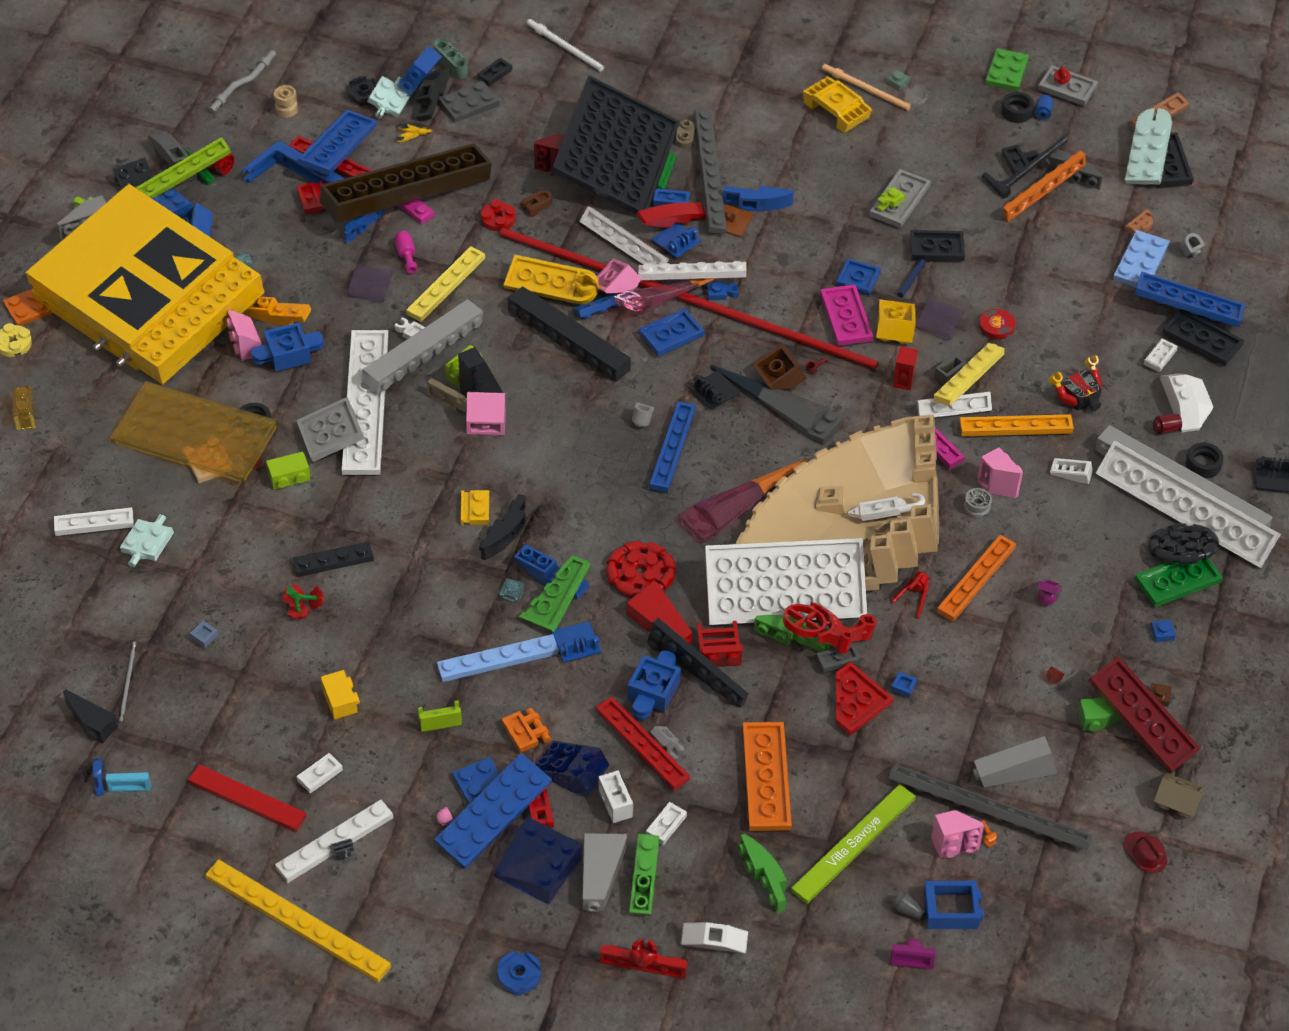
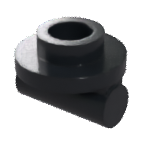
M351 838L330 845L333 856H338L339 859L350 857V852L354 851Z

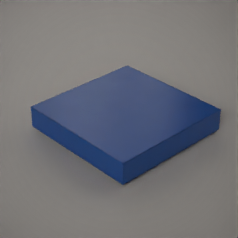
M847 258L836 281V287L856 285L858 293L870 296L881 273V268Z

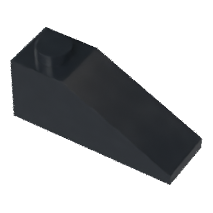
M67 689L63 691L66 705L86 736L92 741H98L103 744L118 727L115 714Z

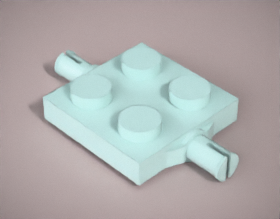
M382 76L367 102L378 108V111L375 113L378 119H381L384 113L398 118L410 96L397 86L401 77H398L393 82Z
M159 514L155 522L138 519L125 538L120 549L121 552L132 556L128 562L130 567L133 566L134 568L140 559L156 561L174 532L171 527L162 525L166 520L164 515L161 516Z

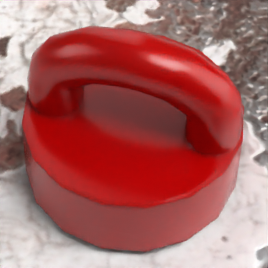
M1060 66L1059 70L1054 73V81L1060 85L1070 82L1071 73L1064 66Z

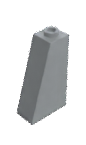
M1045 736L974 760L976 769H973L976 780H981L983 787L1057 773Z
M584 833L583 910L590 912L605 910L626 852L627 834Z

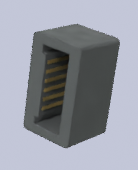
M953 354L936 367L934 379L944 386L966 365V362L956 354Z

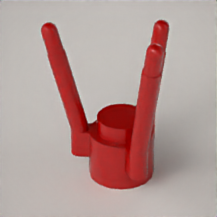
M916 572L914 577L909 580L890 602L894 603L908 589L916 592L923 591L916 618L919 619L927 591L930 588L927 585L929 576L924 572Z

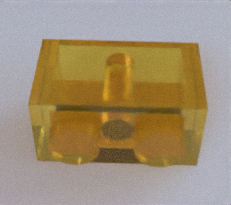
M32 385L13 387V416L17 430L36 428L35 398Z

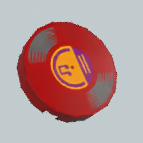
M1002 309L985 311L979 321L980 330L985 332L986 336L994 339L1007 338L1008 335L1013 334L1016 326L1015 318L1012 314Z

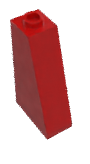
M653 581L627 602L626 615L649 633L653 621L659 618L690 645L692 644V631L656 581Z

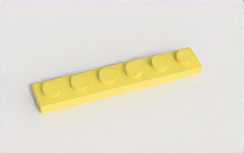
M470 246L406 309V315L422 322L485 259V253Z
M988 343L934 394V401L951 406L1004 355L1005 348Z

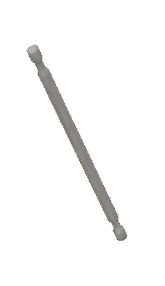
M132 642L120 711V723L123 722V714L125 712L136 642Z

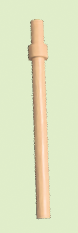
M826 64L822 67L823 71L832 74V77L838 80L842 79L907 111L911 107L910 104L843 73V70L839 68H833Z

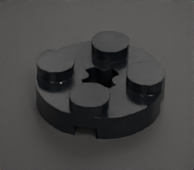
M367 76L353 78L349 82V86H347L349 99L358 106L369 103L367 101L378 84V80L372 78V80L367 79Z

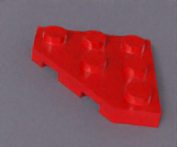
M850 661L836 672V724L851 736L890 706L894 698Z

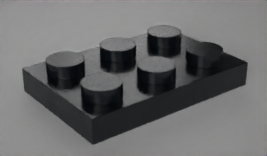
M910 230L911 260H965L963 231Z

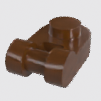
M546 190L538 191L524 198L520 206L524 210L527 209V213L533 217L540 210L552 204V194Z

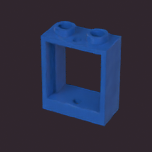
M428 46L411 65L397 86L411 96L442 56Z
M925 881L923 897L927 929H978L979 922L983 921V908H979L981 889H977L976 881ZM935 895H970L972 913L937 914Z

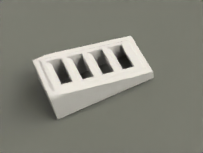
M1054 458L1050 475L1089 484L1093 472L1091 461Z

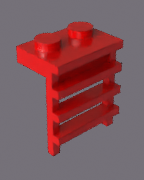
M737 621L732 622L733 628L702 630L701 623H697L700 653L717 667L741 666L743 647L739 643ZM734 635V638L703 640V637Z

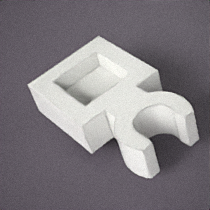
M401 318L402 325L395 324V330L403 333V337L409 339L425 328L415 321L409 324L405 318Z

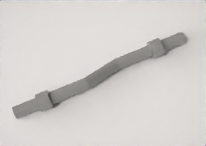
M271 50L265 57L261 58L257 67L249 75L232 82L222 94L215 98V102L210 106L209 111L214 113L220 106L226 103L227 98L236 88L253 81L263 69L270 65V61L275 57L276 52Z

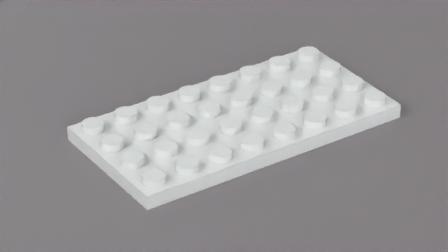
M863 538L705 546L709 625L732 624L733 621H737V624L754 623L756 616L783 615L788 606L793 604L810 606L811 601L828 609L838 619L860 618L861 615L867 614ZM799 612L803 615L802 619H805L806 615H808L807 613Z

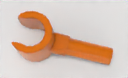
M982 820L981 822L984 825L986 834L983 836V842L987 847H991L997 843L995 840L997 834L994 831L991 832L985 820Z

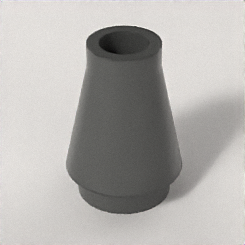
M900 892L892 905L896 908L897 912L920 920L926 910L908 893L904 894L903 892Z

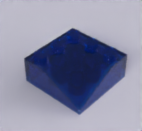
M527 816L516 831L494 877L549 905L582 858V844Z

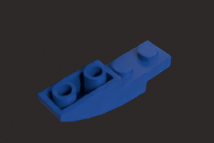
M724 186L723 203L739 205V209L745 211H771L793 205L794 190L759 186V190Z
M527 544L514 556V559L544 586L554 580L556 573L561 568L557 566V560ZM582 580L573 598L578 600L589 588V582Z

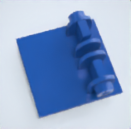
M676 222L672 228L668 227L655 236L652 241L675 258H678L701 242V239L697 237L698 230L695 227H690L687 230Z
M589 621L557 629L554 633L551 632L563 662L602 653L598 644L600 643L599 636H595Z

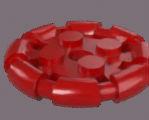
M641 541L625 543L622 548H616L607 560L606 575L608 581L616 587L619 593L633 598V596H636L653 581H656L661 589L666 591L675 579L676 564L670 553L667 554L666 549L650 541L649 543H641ZM641 550L648 551L647 554L640 553ZM644 569L646 571L644 573H639L636 570Z

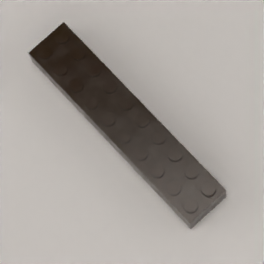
M475 143L323 184L320 187V203L337 223L489 180L492 162Z

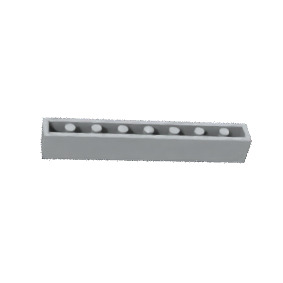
M465 300L365 367L362 372V382L376 394L387 390L390 385L400 381L406 374L413 372L418 366L428 362L434 355L440 354L443 349L453 345L461 337H465L474 328H478L482 324L483 311L470 300Z

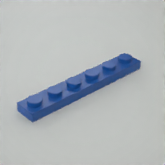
M678 401L650 481L649 489L668 493L696 411V405Z

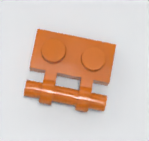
M528 708L526 710L527 716L524 717L518 711L502 718V725L520 753L538 746L537 738L542 739L544 743L551 741L549 730L546 726H543L540 721L541 717L533 708ZM530 724L534 725V730H531L529 726Z

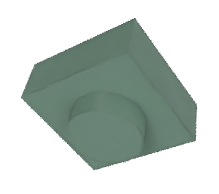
M896 70L887 77L886 83L897 90H901L910 83V77Z

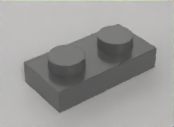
M854 643L850 644L846 654L839 653L836 648L816 653V659L823 673L841 669L850 661L854 665L861 663V657Z

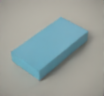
M149 773L106 774L109 792L151 790Z

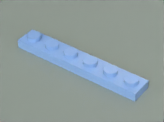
M551 634L437 662V668L442 682L558 655L559 650L554 636Z

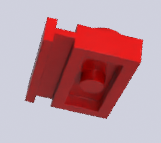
M321 181L318 184L313 182L297 186V192L305 214L325 209L320 203Z

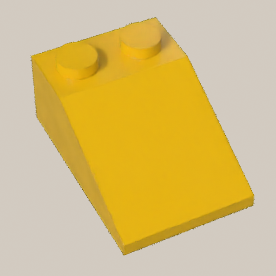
M879 299L876 338H879L881 341L895 340L901 344L912 343L916 324L915 304Z

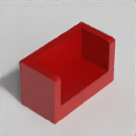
M900 347L895 365L893 387L911 391L916 371L917 349Z

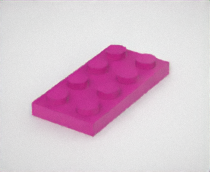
M856 285L820 290V296L837 346L873 341V333Z

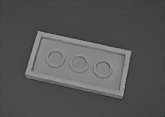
M899 169L884 192L891 187H895L906 195L905 201L895 208L888 206L884 211L876 208L880 204L877 201L870 210L869 216L901 228L929 189L931 181Z

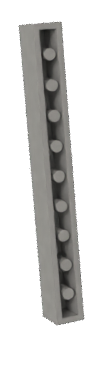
M1111 425L1097 438L1095 451L1101 455L1106 456L1113 441H1117L1270 528L1273 518L1271 515Z

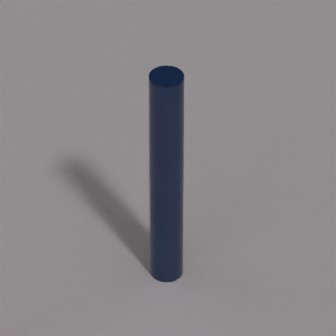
M919 259L897 293L900 298L904 297L925 265L926 261L924 259Z

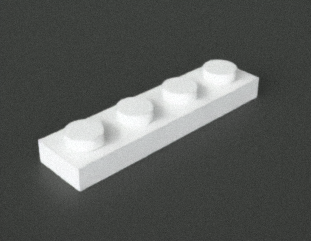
M990 392L964 394L951 406L935 402L934 398L916 400L918 416L934 415V417L992 410Z
M132 508L54 516L56 536L131 528L134 526Z

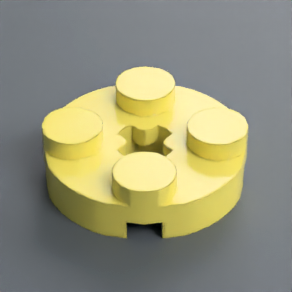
M7 323L0 330L1 355L15 357V354L21 353L22 355L31 348L32 339L29 329Z

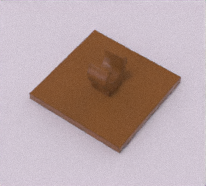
M724 204L726 233L741 238L754 213Z

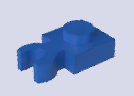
M708 282V300H726V296L737 298L739 296L738 284L731 283L725 286V282Z

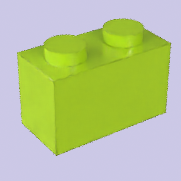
M304 452L266 461L268 475L274 490L311 480Z

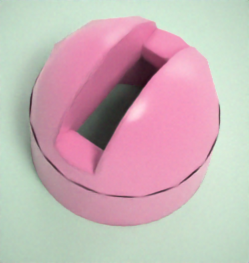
M447 807L437 813V820L441 825H449L454 820Z

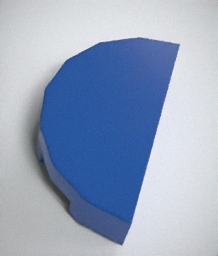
M96 758L93 762V778H95V793L97 796H104L102 758Z

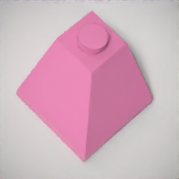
M614 258L597 275L599 290L605 293L631 292L642 280L630 265Z

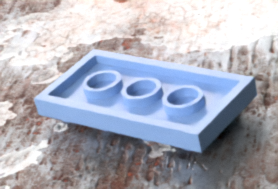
M1136 230L1114 274L1113 280L1136 288L1141 271L1155 275L1170 241Z

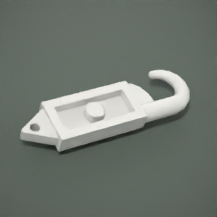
M912 493L911 497L918 498V502L906 504L902 498L897 497L861 502L859 506L850 510L848 515L860 518L862 521L900 515V513L910 512L911 506L924 505L925 498L921 494Z

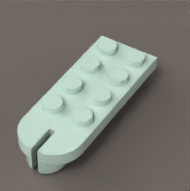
M1152 108L1139 115L1125 177L1126 184L1161 183L1172 126L1171 116L1166 110L1158 108L1156 115L1155 109Z

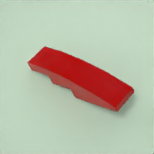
M672 203L651 207L637 213L644 225L672 228L675 222L688 224L691 218L704 220L706 218L705 209L700 203Z

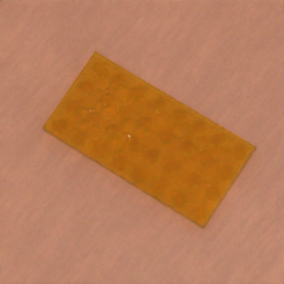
M146 381L110 439L112 443L245 482L279 424L277 420Z

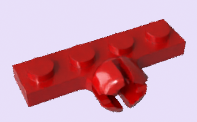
M644 938L636 940L630 950L622 949L615 945H602L600 950L601 964L680 979L686 978L688 961L678 957L661 956L657 953L656 944L648 939V943H644Z

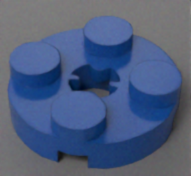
M517 951L505 955L499 962L497 971L498 981L505 990L512 992L515 996H521L533 990L541 980L540 963L530 953L517 954ZM515 970H524L523 975H515Z

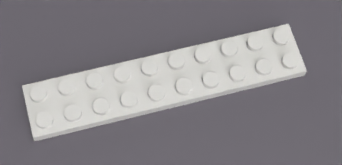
M352 330L347 397L350 400L365 439L343 448L342 475H381L385 390L376 394L362 382V372L365 367L388 353V330Z
M1113 441L1096 472L1102 478L1179 522L1186 523L1187 526L1198 524L1209 528L1218 536L1219 545L1262 568L1281 535L1117 441Z

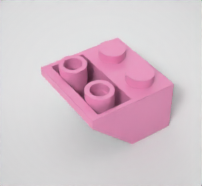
M228 310L229 318L226 319L228 329L231 330L228 331L230 342L234 341L233 348L235 354H239L242 361L251 359L252 348L262 346L252 319L236 311Z
M467 392V434L504 435L506 422L505 393Z
M997 448L981 457L977 482L990 494L1016 498L1019 496L1023 471L1019 465H1016L1010 459L1007 453Z
M956 810L935 815L931 839L939 858H952L957 854L972 853L979 849L984 825L982 822Z

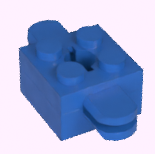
M299 322L264 331L265 345L252 348L251 355L252 361L256 365L272 362L275 372L311 363L310 352L323 348V335L318 331L304 335Z
M661 651L656 659L643 655L627 687V699L634 701L632 704V714L634 717L647 719L652 709L665 713L680 684L681 668L675 666L676 657L672 652Z

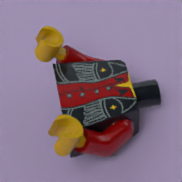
M1096 355L1092 356L1093 363L1089 357L1085 359V365L1090 367V370L1086 368L1066 379H1063L1060 372H1056L1054 376L1049 377L1048 381L1051 385L1056 386L1055 390L1062 403L1073 406L1076 410H1082L1089 406L1093 411H1096L1101 407L1099 398L1102 392V384L1099 370L1095 367L1099 361Z

